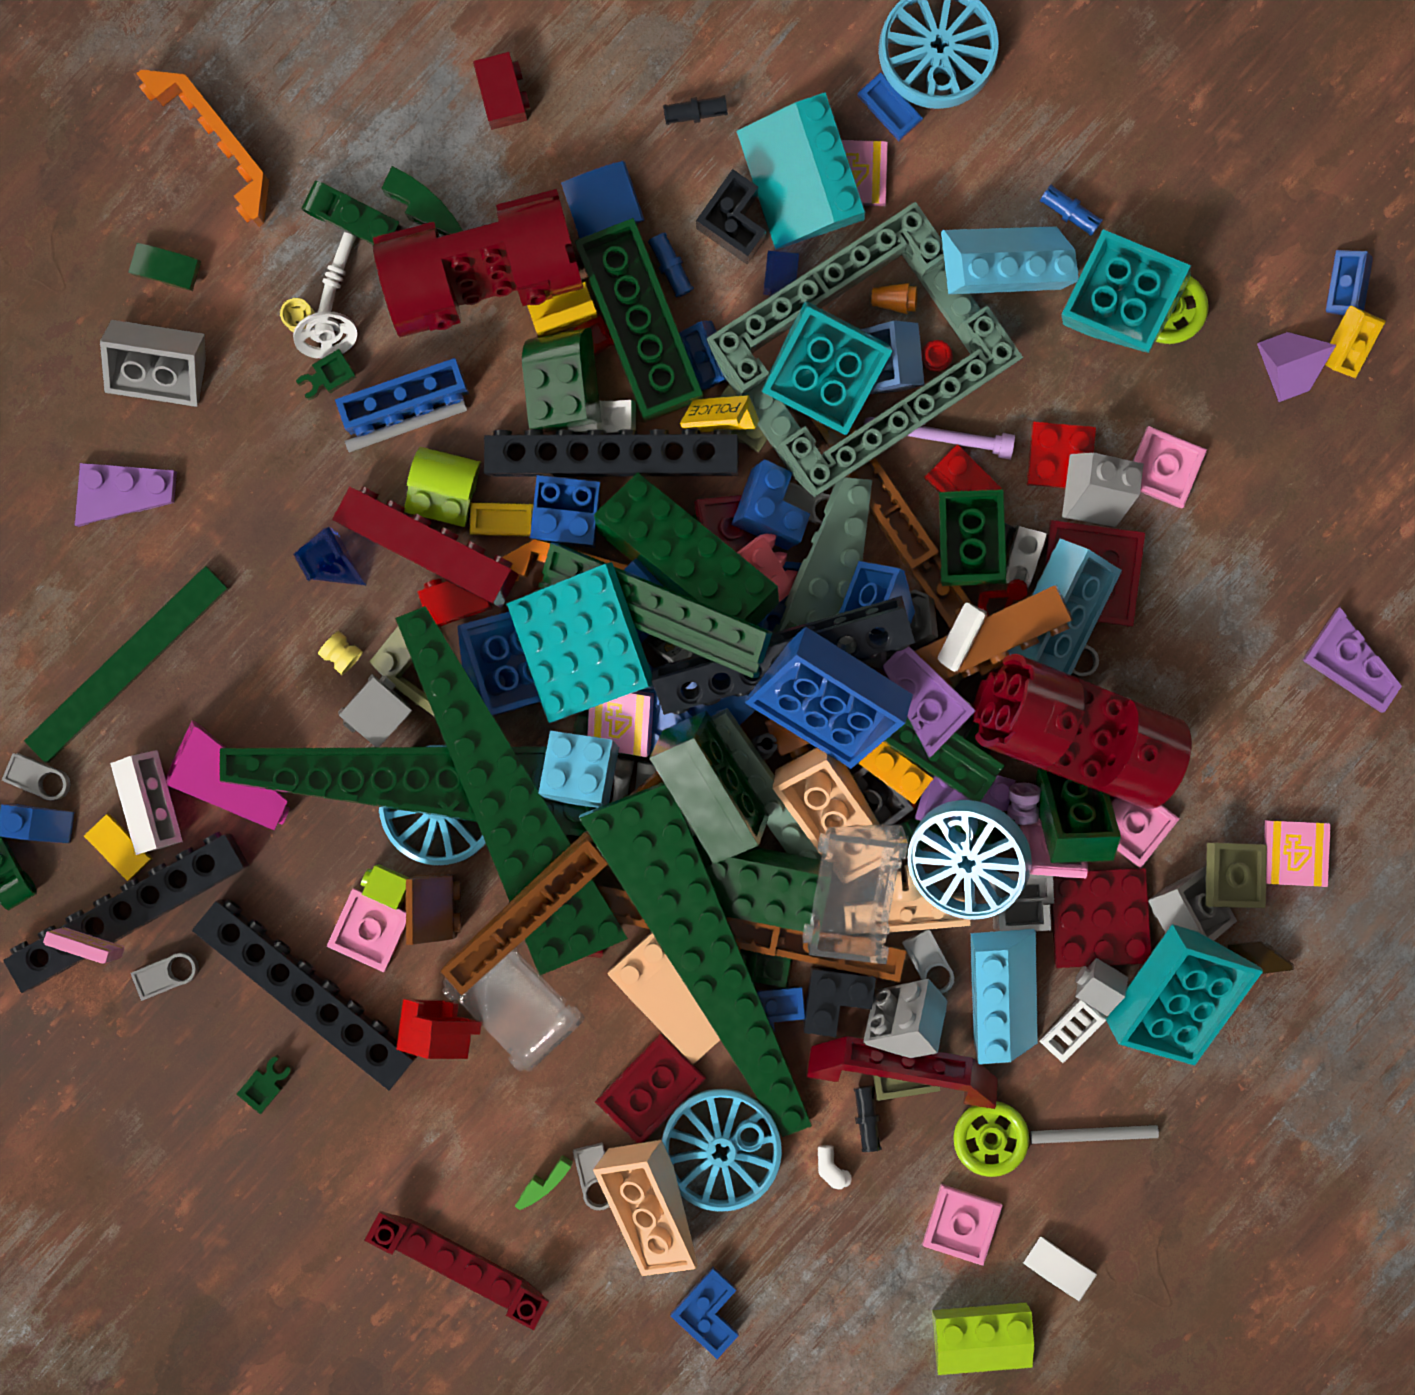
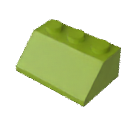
M1027 1303L932 1310L938 1375L1033 1367L1034 1336L1032 1312Z

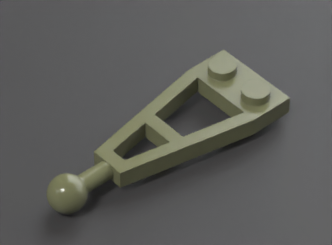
M397 627L369 662L383 677L386 675L396 685V689L434 716L426 694L402 677L413 662L400 629Z

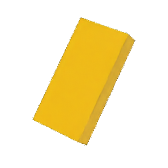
M471 503L470 535L530 537L533 504Z
M106 814L84 835L127 881H130L153 859L147 852L135 854L131 836L110 814Z

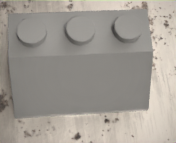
M117 320L110 321L100 340L105 393L198 406L206 361L204 334Z

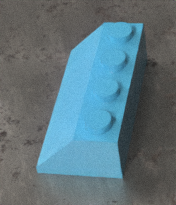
M1057 226L941 231L948 294L1061 290L1076 283L1079 279L1075 249Z
M1059 539L1033 595L1057 584L1073 620L1067 622L1069 629L1052 637L1048 631L1037 636L1040 643L1025 650H1022L1020 645L1008 650L1009 654H1020L1071 675L1122 570L1087 548Z
M1035 929L970 933L973 1035L978 1064L1011 1062L1038 1043Z

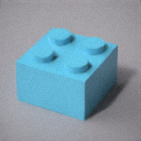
M550 731L539 794L548 801L598 808L609 804L619 751L618 745L611 739Z

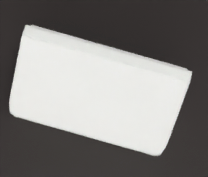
M970 603L964 604L938 655V660L954 672L961 668L987 616L986 611Z

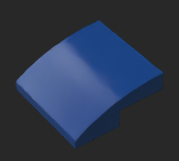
M625 161L591 170L561 183L579 238L634 218L636 224L645 221Z

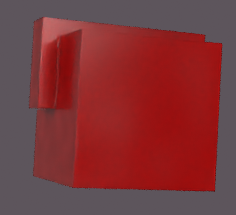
M403 999L396 1050L426 1059H468L471 1035H480L482 1022L465 1017H457L459 1005L457 1003L445 1000Z

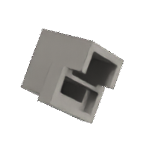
M372 674L368 678L366 685L345 708L342 707L338 711V714L343 719V725L354 733L356 730L375 747H380L412 710L410 704L393 690L396 685L386 675L378 679Z
M1019 872L1002 873L1014 881L1019 879ZM1030 874L1028 882L1017 900L1005 911L993 916L994 930H1051L1050 904L1054 903L1053 876ZM989 881L994 891L1000 898H1003L1009 894L1007 891L1003 890L1002 888L998 887L997 885Z

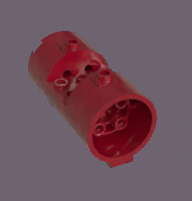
M557 189L497 204L498 222L440 237L433 221L373 237V253L380 284L391 320L399 338L428 330L449 329L453 325L461 323L460 305H475L483 299L494 296L504 297L516 290L518 291L522 306L539 305L545 302V300L553 299L555 296L584 289Z
M1020 654L1008 655L1003 659L1004 666L998 673L992 671L986 681L981 680L972 708L975 710L974 722L979 723V732L975 735V738L981 746L1145 809H1154L1164 804L1175 793L1185 776L1191 756L1192 738L1188 725L1177 717Z

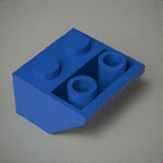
M537 475L530 539L567 546L595 548L597 528L594 514L599 510L600 482Z

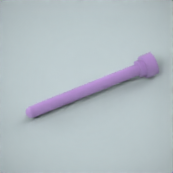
M866 418L864 421V425H866L875 418ZM921 426L907 435L993 450L992 454H998V458L1011 460L1015 435L1002 433V436L995 435V438L927 426Z

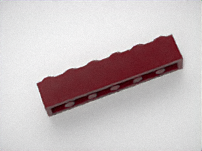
M349 486L332 518L333 521L502 608L519 576L518 573L510 569L513 563L498 555L492 560L483 555L486 549L471 541L466 546L457 542L459 535L444 527L441 528L440 532L430 528L432 524L430 520L416 513L413 518L403 514L406 508L391 500H388L386 505L377 500L379 494L364 486L361 487L360 491Z

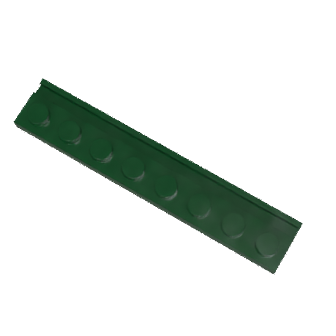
M550 543L542 572L544 574L543 581L539 582L538 587L544 589L606 563L559 543ZM614 567L636 629L751 678L759 677V667L764 661L772 635L771 631Z
M789 621L785 629L796 627L797 625ZM908 717L906 723L884 741V743L972 801L981 802L1004 767L1003 764L955 732L929 758Z

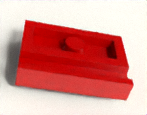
M958 444L924 477L938 492L1002 489Z

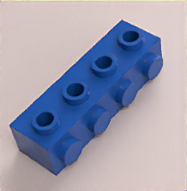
M453 358L335 399L345 430L351 435L356 433V436L360 437L374 432L375 426L384 423L386 426L399 424L404 421V416L415 413L416 416L428 414L434 411L433 406L444 402L446 406L457 404L464 400L463 396L469 394L460 365Z

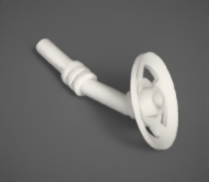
M346 232L342 236L332 265H328L327 269L329 272L325 273L327 278H323L322 282L325 285L318 313L304 318L294 330L293 339L295 346L301 353L312 358L322 359L338 349L343 354L354 345L357 338L354 322L346 315L331 312L336 289H340L341 285L339 282H343L341 276L346 274L344 267L356 238L354 235ZM330 317L340 319L344 323L339 324L336 320L331 319ZM343 333L347 334L341 342H339L336 345H333V343L337 342L342 337ZM310 337L314 341L320 342L321 347L311 346L304 340Z

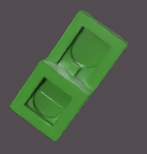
M562 1155L546 1181L534 1174L517 1200L515 1207L519 1210L524 1209L548 1194L563 1179L571 1168L573 1161Z

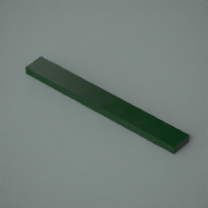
M205 566L42 722L24 742L44 763H49L218 601L229 588L209 567Z

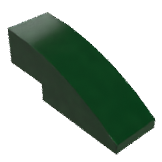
M391 166L381 189L385 196L408 206L405 211L408 220L418 225L434 221L438 233L443 236L463 231L448 208L426 186L407 173Z

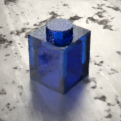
M768 250L763 294L771 297L797 280L798 253Z

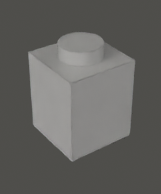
M1096 958L1089 967L1083 966L1078 972L1075 982L1078 983L1075 997L1108 1016L1125 998L1128 977Z

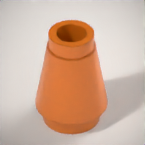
M910 283L879 288L873 287L872 306L907 315L909 311L916 312L918 300L917 286H910Z

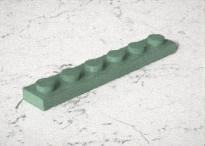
M726 708L711 716L718 732L729 746L733 757L745 773L750 785L769 814L767 825L784 850L789 854L824 860L772 789L775 778L774 774L729 709Z

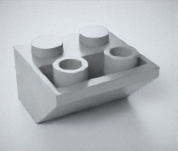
M929 979L877 989L874 991L872 1010L870 1009L864 1043L868 1046L908 1058L938 1053L948 1001Z

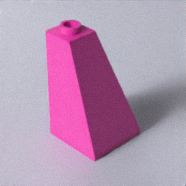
M191 720L165 777L167 785L272 830H275L277 823L282 825L290 809L286 806L288 802L286 798L278 791L220 782V748L227 747L200 724Z

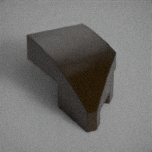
M1262 941L1228 944L1229 950L1261 967L1263 970L1262 974L1294 970V964L1283 958L1268 943L1264 944Z

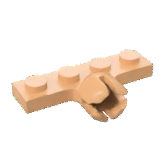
M904 865L905 882H902L899 866L888 868L885 871V895L883 898L841 902L844 936L971 925L970 919L949 915L929 903L916 888L908 865ZM965 892L953 893L951 898L965 902Z

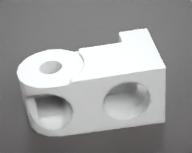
M1016 525L1014 539L1009 552L1010 557L1006 565V583L1014 579H1020L1029 587L1042 551L1046 533Z

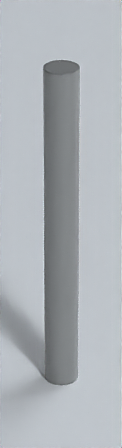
M464 400L454 405H444L428 414L413 416L399 424L385 426L370 434L348 439L345 441V444L350 453L465 412L467 408Z
M1157 1125L1030 1132L1031 1144L1159 1137Z

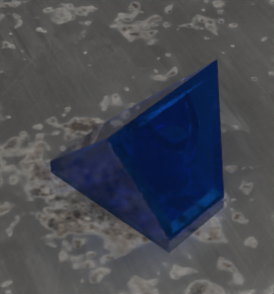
M331 527L324 528L293 554L308 581L320 580L366 586L339 534Z

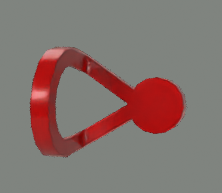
M1014 579L1008 583L1007 590L982 592L979 595L978 608L986 611V617L990 615L986 605L989 598L1008 597L1004 606L1005 609L1012 605L1013 600H1021L1027 595V584L1023 580Z

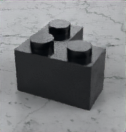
M732 169L696 219V229L746 264L750 262L766 237V230L744 216L758 196V186Z
M811 966L803 1023L804 1033L836 1037L840 1005L872 1010L876 977L845 970Z

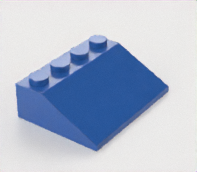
M805 627L786 645L748 695L745 703L847 767L853 768L906 723L913 694Z

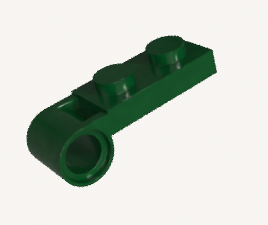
M317 180L314 181L301 207V210L320 221L329 222L371 245L374 244L373 237L395 232L399 221Z
M0 837V904L10 911L35 896L37 888L31 877L21 869L6 838Z

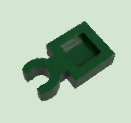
M338 349L312 364L316 371L315 374L301 375L296 382L299 386L304 385L306 382L312 383V390L304 395L306 399L312 400L319 395L321 388L324 386L329 393H332L357 377L341 350Z
M278 1055L268 1061L266 1073L258 1068L236 1094L259 1114L265 1111L283 1089L276 1082L289 1076L293 1069L292 1066H288L284 1072H278L275 1069V1063L280 1058Z

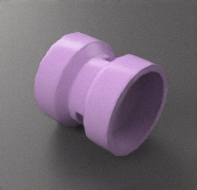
M1025 782L1015 783L1010 786L1009 799L1011 805L1008 806L1007 815L1014 819L1016 824L1031 825L1038 821L1039 808L1037 803L1041 797L1040 787Z

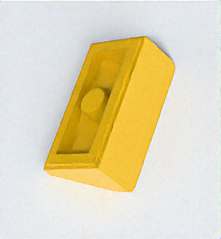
M1349 306L1330 342L1335 344L1336 347L1325 365L1334 371L1356 378L1386 321L1359 308Z

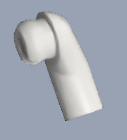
M818 1146L819 1175L835 1189L848 1187L852 1180L849 1171L839 1169L834 1164V1146Z

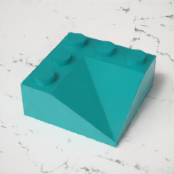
M1103 229L1061 314L1063 325L1097 339L1149 353L1184 292L1191 277V265Z
M805 300L784 341L762 392L847 435L893 350L889 344Z

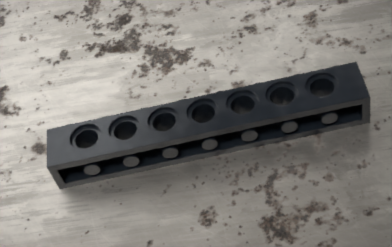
M599 429L587 430V435H575L574 430H556V435H543L542 430H525L524 435H512L510 430H494L493 435H484V473L489 477H537V475L548 477H633L637 473L643 477L739 476V437L737 434H732L730 429H714L713 434H700L698 429L681 430V435H669V430L665 429L650 430V435H637V430L632 429L618 430V435H606V430ZM518 445L524 446L526 450L525 456L519 461L512 460V449ZM549 445L556 446L557 455L550 461L543 460V449ZM580 445L587 446L589 450L588 456L581 461L575 460L573 458L574 449ZM616 445L620 447L618 458L611 461L605 459L604 452L608 446ZM641 445H648L652 448L651 456L646 460H638L635 456L637 448ZM672 445L683 447V455L678 460L667 458V450ZM704 445H711L715 448V454L709 460H702L698 457V451Z
M899 596L772 633L764 661L760 664L759 677L751 678L700 655L652 668V682L663 714H682L688 711L690 707L701 704L713 705L719 702L721 698L732 695L740 697L749 694L786 645L805 627L862 661L870 660L876 657L878 653L891 650L896 652L904 650L909 644L915 643L903 598ZM876 627L886 629L881 635L870 634L871 630ZM850 636L854 638V640L849 644H841L838 642L842 637ZM717 673L729 675L724 680H717L713 676ZM686 682H694L698 686L693 689H686L682 685Z
M219 831L203 840L205 846L194 851L190 847L175 856L177 862L167 867L165 863H162L148 871L150 877L139 882L136 878L120 887L122 893L112 898L110 894H107L94 901L93 905L95 908L84 914L81 909L65 918L67 924L60 928L66 927L115 943L249 867V864L231 833L221 835ZM206 854L212 856L215 861L214 869L211 872L206 871L202 867V858ZM178 870L183 871L187 876V883L184 887H179L174 881V875ZM150 886L156 887L159 891L160 896L156 903L151 902L147 897V890ZM123 901L129 903L132 908L129 918H124L120 914L119 907ZM95 917L100 918L104 923V930L101 934L96 933L92 928V921ZM55 925L38 933L39 940L29 945L27 941H24L11 948L10 952L12 955L3 960L21 993L34 989L86 959L43 943L46 932L56 930ZM40 948L48 953L49 959L46 965L41 964L37 959V953Z
M230 899L215 901L192 931L390 1091L417 1057L396 1050L397 1040L388 1034L390 1029L383 1022L376 1018L372 1021L363 1014L365 1009L361 1004L352 998L347 1001L339 994L341 989L334 982L327 978L324 981L314 974L316 971L314 966L302 958L298 961L290 954L292 950L286 943L280 939L272 940L265 934L267 929L255 919L249 921L240 914L243 910L239 905ZM231 923L237 925L240 929V937L237 941L230 939L227 935V927ZM255 943L263 946L265 950V956L262 960L255 959L251 954V948ZM279 963L289 968L290 975L287 980H281L276 975L275 969ZM306 983L313 987L314 997L312 1000H306L301 996L300 987L302 984ZM326 1004H334L338 1008L339 1016L336 1020L326 1017L324 1013ZM350 1024H358L362 1027L364 1032L362 1039L357 1040L350 1036ZM375 1044L386 1046L388 1049V1057L386 1059H378L374 1055L373 1047Z

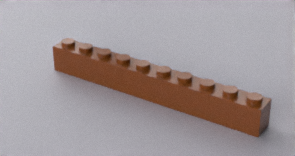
M1056 584L986 617L958 671L950 670L938 660V655L948 636L914 652L950 685L952 684L950 677L960 672L963 678L980 671L979 664L988 659L991 660L992 664H995L1010 655L1008 650L1020 645L1022 650H1025L1040 643L1037 636L1049 631L1052 637L1069 629L1067 622L1072 621L1073 617ZM878 668L875 670L887 678L883 669ZM771 719L765 722L770 734L774 735L777 739L775 745L778 744L777 749L781 756L790 753L791 757L794 758L809 750L807 747L809 742Z

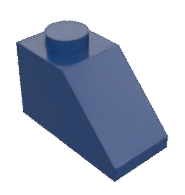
M1 804L0 837L70 843L75 812L18 804Z

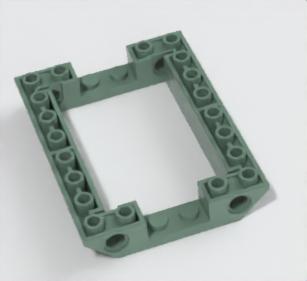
M916 202L707 338L718 366L737 396H750L759 418L757 425L787 469L793 472L792 476L814 497L1023 358L988 306L980 309L970 293L948 294L942 239ZM902 255L971 355L821 455L815 446V439L806 426L801 429L784 403L762 392L769 372L760 359H755L752 353L789 330L805 300L822 308Z

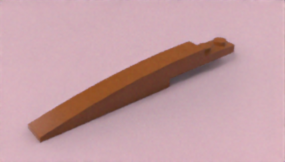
M809 417L828 448H831L857 431L852 424L848 434L844 435ZM873 458L847 477L872 480L869 503L870 513L921 591L934 599L935 612L945 627H948L951 632L964 604L972 603L960 585H941V557L939 556V551L876 458ZM990 659L980 663L981 670L978 673L981 678L1003 665V660L992 664Z
M656 771L630 795L663 783L659 773ZM585 831L440 970L461 996L608 865L589 833Z
M596 885L619 923L649 929L625 890ZM727 917L740 949L900 982L906 950L824 931H819L817 935Z

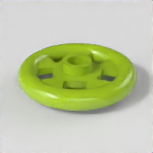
M1192 276L1184 289L1176 310L1171 314L1156 342L1176 344L1193 337L1204 325L1209 310L1208 298L1204 288ZM1193 296L1196 307L1186 309L1184 298ZM1185 317L1189 324L1177 330L1173 323Z
M996 1101L995 1109L971 1106L961 1115L955 1126L954 1147L958 1158L970 1171L986 1177L1002 1176L1017 1168L1025 1158L1029 1147V1131L1021 1114L1008 1104ZM983 1115L987 1123L976 1130L971 1123ZM999 1115L1011 1122L1006 1130L995 1123ZM989 1133H995L997 1136L996 1141L992 1144L985 1141V1137ZM975 1137L979 1150L970 1153L966 1140ZM1008 1137L1017 1139L1013 1152L1004 1150ZM985 1154H998L999 1163L986 1164Z

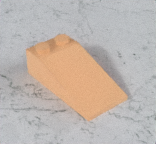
M815 748L775 770L772 789L823 859L832 862L831 869L841 883L896 856L895 850L846 765L820 749Z
M652 932L608 971L607 974L628 998L692 1064L697 1062L720 1041Z
M662 1140L608 1148L593 1171L641 1275L646 1276L696 1269L698 1263L674 1166Z

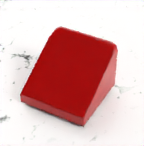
M601 316L578 325L574 329H592L595 356L614 344Z

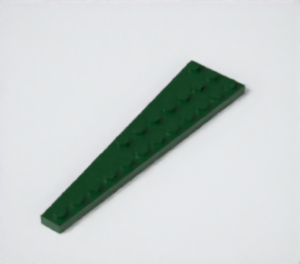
M426 606L396 617L395 620L508 900L511 902L571 844ZM591 879L525 939L538 974L541 976L625 941L628 937Z
M447 747L220 748L219 781L222 783L477 822ZM512 747L539 792L547 747ZM543 798L566 836L580 837L587 831L580 821L579 815L596 809L595 807L548 801Z
M660 783L580 814V821L756 1097L772 1116L781 1136L785 1137L811 1127L812 1121L687 820L665 783Z

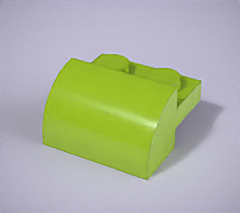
M419 447L406 485L408 486L404 512L414 515L416 513L422 517L465 527L468 521L472 496L476 489L481 462Z

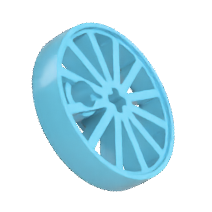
M900 0L885 20L881 31L879 60L887 81L903 98L922 107L942 109L960 105L973 98L984 88L994 71L999 43L995 22L988 9L980 0H954L967 6V8L948 30H946L951 0H944L939 28H937L927 0ZM914 3H918L927 29L907 13L905 9ZM973 13L983 23L982 26L955 35ZM898 19L915 32L917 36L890 32V28L894 21ZM987 35L989 37L990 50L961 44ZM888 43L911 46L915 49L890 58ZM934 44H939L943 52L937 53V49L933 48ZM961 56L986 60L988 62L987 67L980 74L963 60ZM913 60H921L905 80H902L894 67ZM928 66H931L926 78L927 94L912 88L911 85ZM953 67L958 68L973 81V84L961 91ZM937 73H943L949 78V83L943 86L938 85L933 76Z
M432 745V746H426V747H447V746H446V745ZM379 807L381 823L389 840L404 855L420 863L429 865L454 864L474 855L486 844L483 835L477 841L458 819L423 814L399 836L392 823V818L415 814L416 812L403 810L390 812V808ZM430 819L422 849L418 852L405 841ZM448 821L467 840L471 846L469 849L459 854H454ZM438 823L443 836L446 851L445 857L428 855Z
M951 801L931 810L918 824L908 850L909 872L921 895L937 909L964 919H984L1005 911L1020 896L1031 873V851L1020 827L1001 810L978 801ZM977 818L988 822L979 838L974 837L978 829ZM936 822L944 833L946 840L930 831L928 827ZM954 825H961L966 833L958 832ZM994 827L998 828L1007 837L992 845L984 843ZM920 840L941 853L920 850ZM1014 847L1018 859L996 857L995 855ZM922 864L945 866L928 874L925 873ZM997 870L1018 871L1019 879L1014 881ZM957 873L945 893L933 884ZM963 877L965 902L951 898ZM989 881L997 885L998 887L1002 888L1003 890L1007 891L1009 894L1003 898H1000L994 891ZM974 882L988 903L977 904L975 902Z
M732 1089L706 1090L688 1098L671 1115L662 1137V1142L672 1164L692 1159H703L685 1177L679 1179L676 1174L681 1196L693 1205L706 1210L732 1211L753 1203L772 1185L781 1163V1139L772 1116L756 1099ZM718 1097L733 1099L723 1132H721L714 1098ZM703 1100H707L714 1134L690 1107ZM740 1102H744L754 1108L756 1112L747 1120L739 1123L736 1130L730 1135ZM682 1114L690 1119L706 1139L674 1129L676 1122ZM764 1118L771 1133L764 1135L763 1128L757 1121ZM749 1127L756 1129L759 1133L758 1138L750 1143L743 1141L740 1137L741 1132ZM670 1138L694 1144L701 1149L670 1155ZM719 1143L722 1147L728 1146L727 1155L724 1157L720 1153L714 1154L716 1152V1145ZM773 1143L772 1160L747 1153L758 1150L762 1144ZM737 1160L747 1161L769 1170L762 1181L757 1183ZM712 1165L703 1195H698L690 1190L687 1185L702 1171ZM729 1166L752 1188L751 1191L740 1197H735ZM720 1167L722 1168L727 1189V1200L710 1199Z

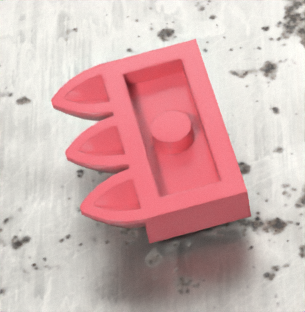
M762 534L737 553L778 586L780 602L789 595L798 572L794 570L784 571L783 566L787 559V553H774L772 551L777 535Z

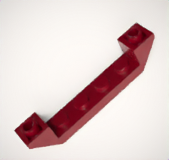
M849 1036L811 1046L807 1072V1077L839 1082L841 1071L844 1070L964 1091V1104L991 1109L996 1108L998 1078L984 1066L978 1064L972 1057L938 1052L908 1058L868 1046L864 1043V1039Z
M379 1211L364 1241L390 1255H393L396 1250L508 1309L505 1316L532 1330L535 1329L549 1303V1300L524 1278L412 1219Z

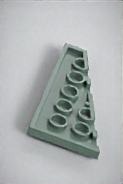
M845 477L835 484L824 509L825 517L821 527L813 535L811 540L813 545L807 559H803L784 604L786 609L780 624L775 625L773 633L784 630L789 621L799 626L839 614L858 561H863L872 480Z

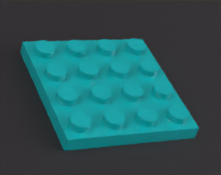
M612 562L507 603L548 723L653 686L652 674Z

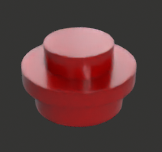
M941 340L928 342L921 352L923 365L933 372L945 370L950 365L953 357L950 346Z

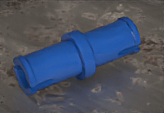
M1052 184L1040 199L1041 203L1062 215L1063 221L1066 223L1068 221L1072 222L1088 233L1089 236L1095 233L1094 231L1098 229L1103 221L1102 218L1097 217L1081 206L1080 200L1077 198L1072 200Z
M666 232L651 238L648 244L661 265L659 270L661 274L665 273L675 293V297L679 298L694 290L681 265L683 260L681 257H677L667 238Z

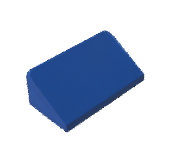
M1336 250L1326 306L1327 313L1344 316L1349 306H1354L1364 311L1373 257L1367 251Z
M700 321L679 332L701 391L727 382L707 342V338L716 333L712 321Z

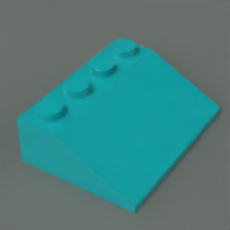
M826 92L795 102L737 130L753 183L758 186V199L775 250L858 223L865 219V211Z
M1172 924L1127 988L1125 998L1108 1015L1106 1021L1119 1045L1195 1066L1263 973L1261 967L1203 934Z

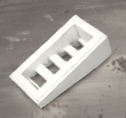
M1077 999L1039 1042L1064 1063L1107 1020V1016ZM1084 1008L1094 1019L1088 1018L1081 1009ZM1074 1016L1086 1026L1084 1030L1071 1020ZM1064 1026L1077 1036L1075 1040L1062 1029ZM1056 1034L1069 1045L1066 1049L1053 1039Z

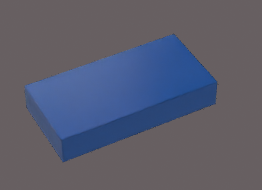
M879 73L857 94L858 98L898 141L902 140L922 122L923 118L890 85L882 73Z

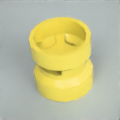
M300 298L287 300L280 310L282 322L293 333L299 324L297 322L315 314L310 305Z
M340 631L333 634L318 652L324 660L334 662V669L341 675L345 674L363 653L357 646H349L347 637Z

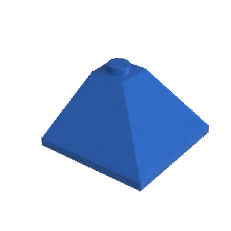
M510 612L457 626L462 667L493 717L541 702Z

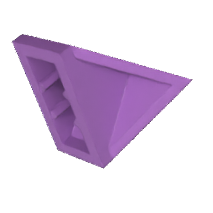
M1290 332L1257 343L1278 401L1281 402L1310 391L1336 345Z

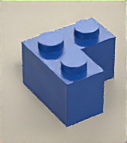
M763 460L753 467L731 525L757 537L762 534L777 535L775 545L785 550L800 543L810 513L783 501L793 472L767 460Z

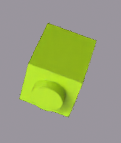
M380 864L375 865L373 870L368 868L363 876L360 885L365 888L361 895L398 910L401 908L406 897V879L409 877Z

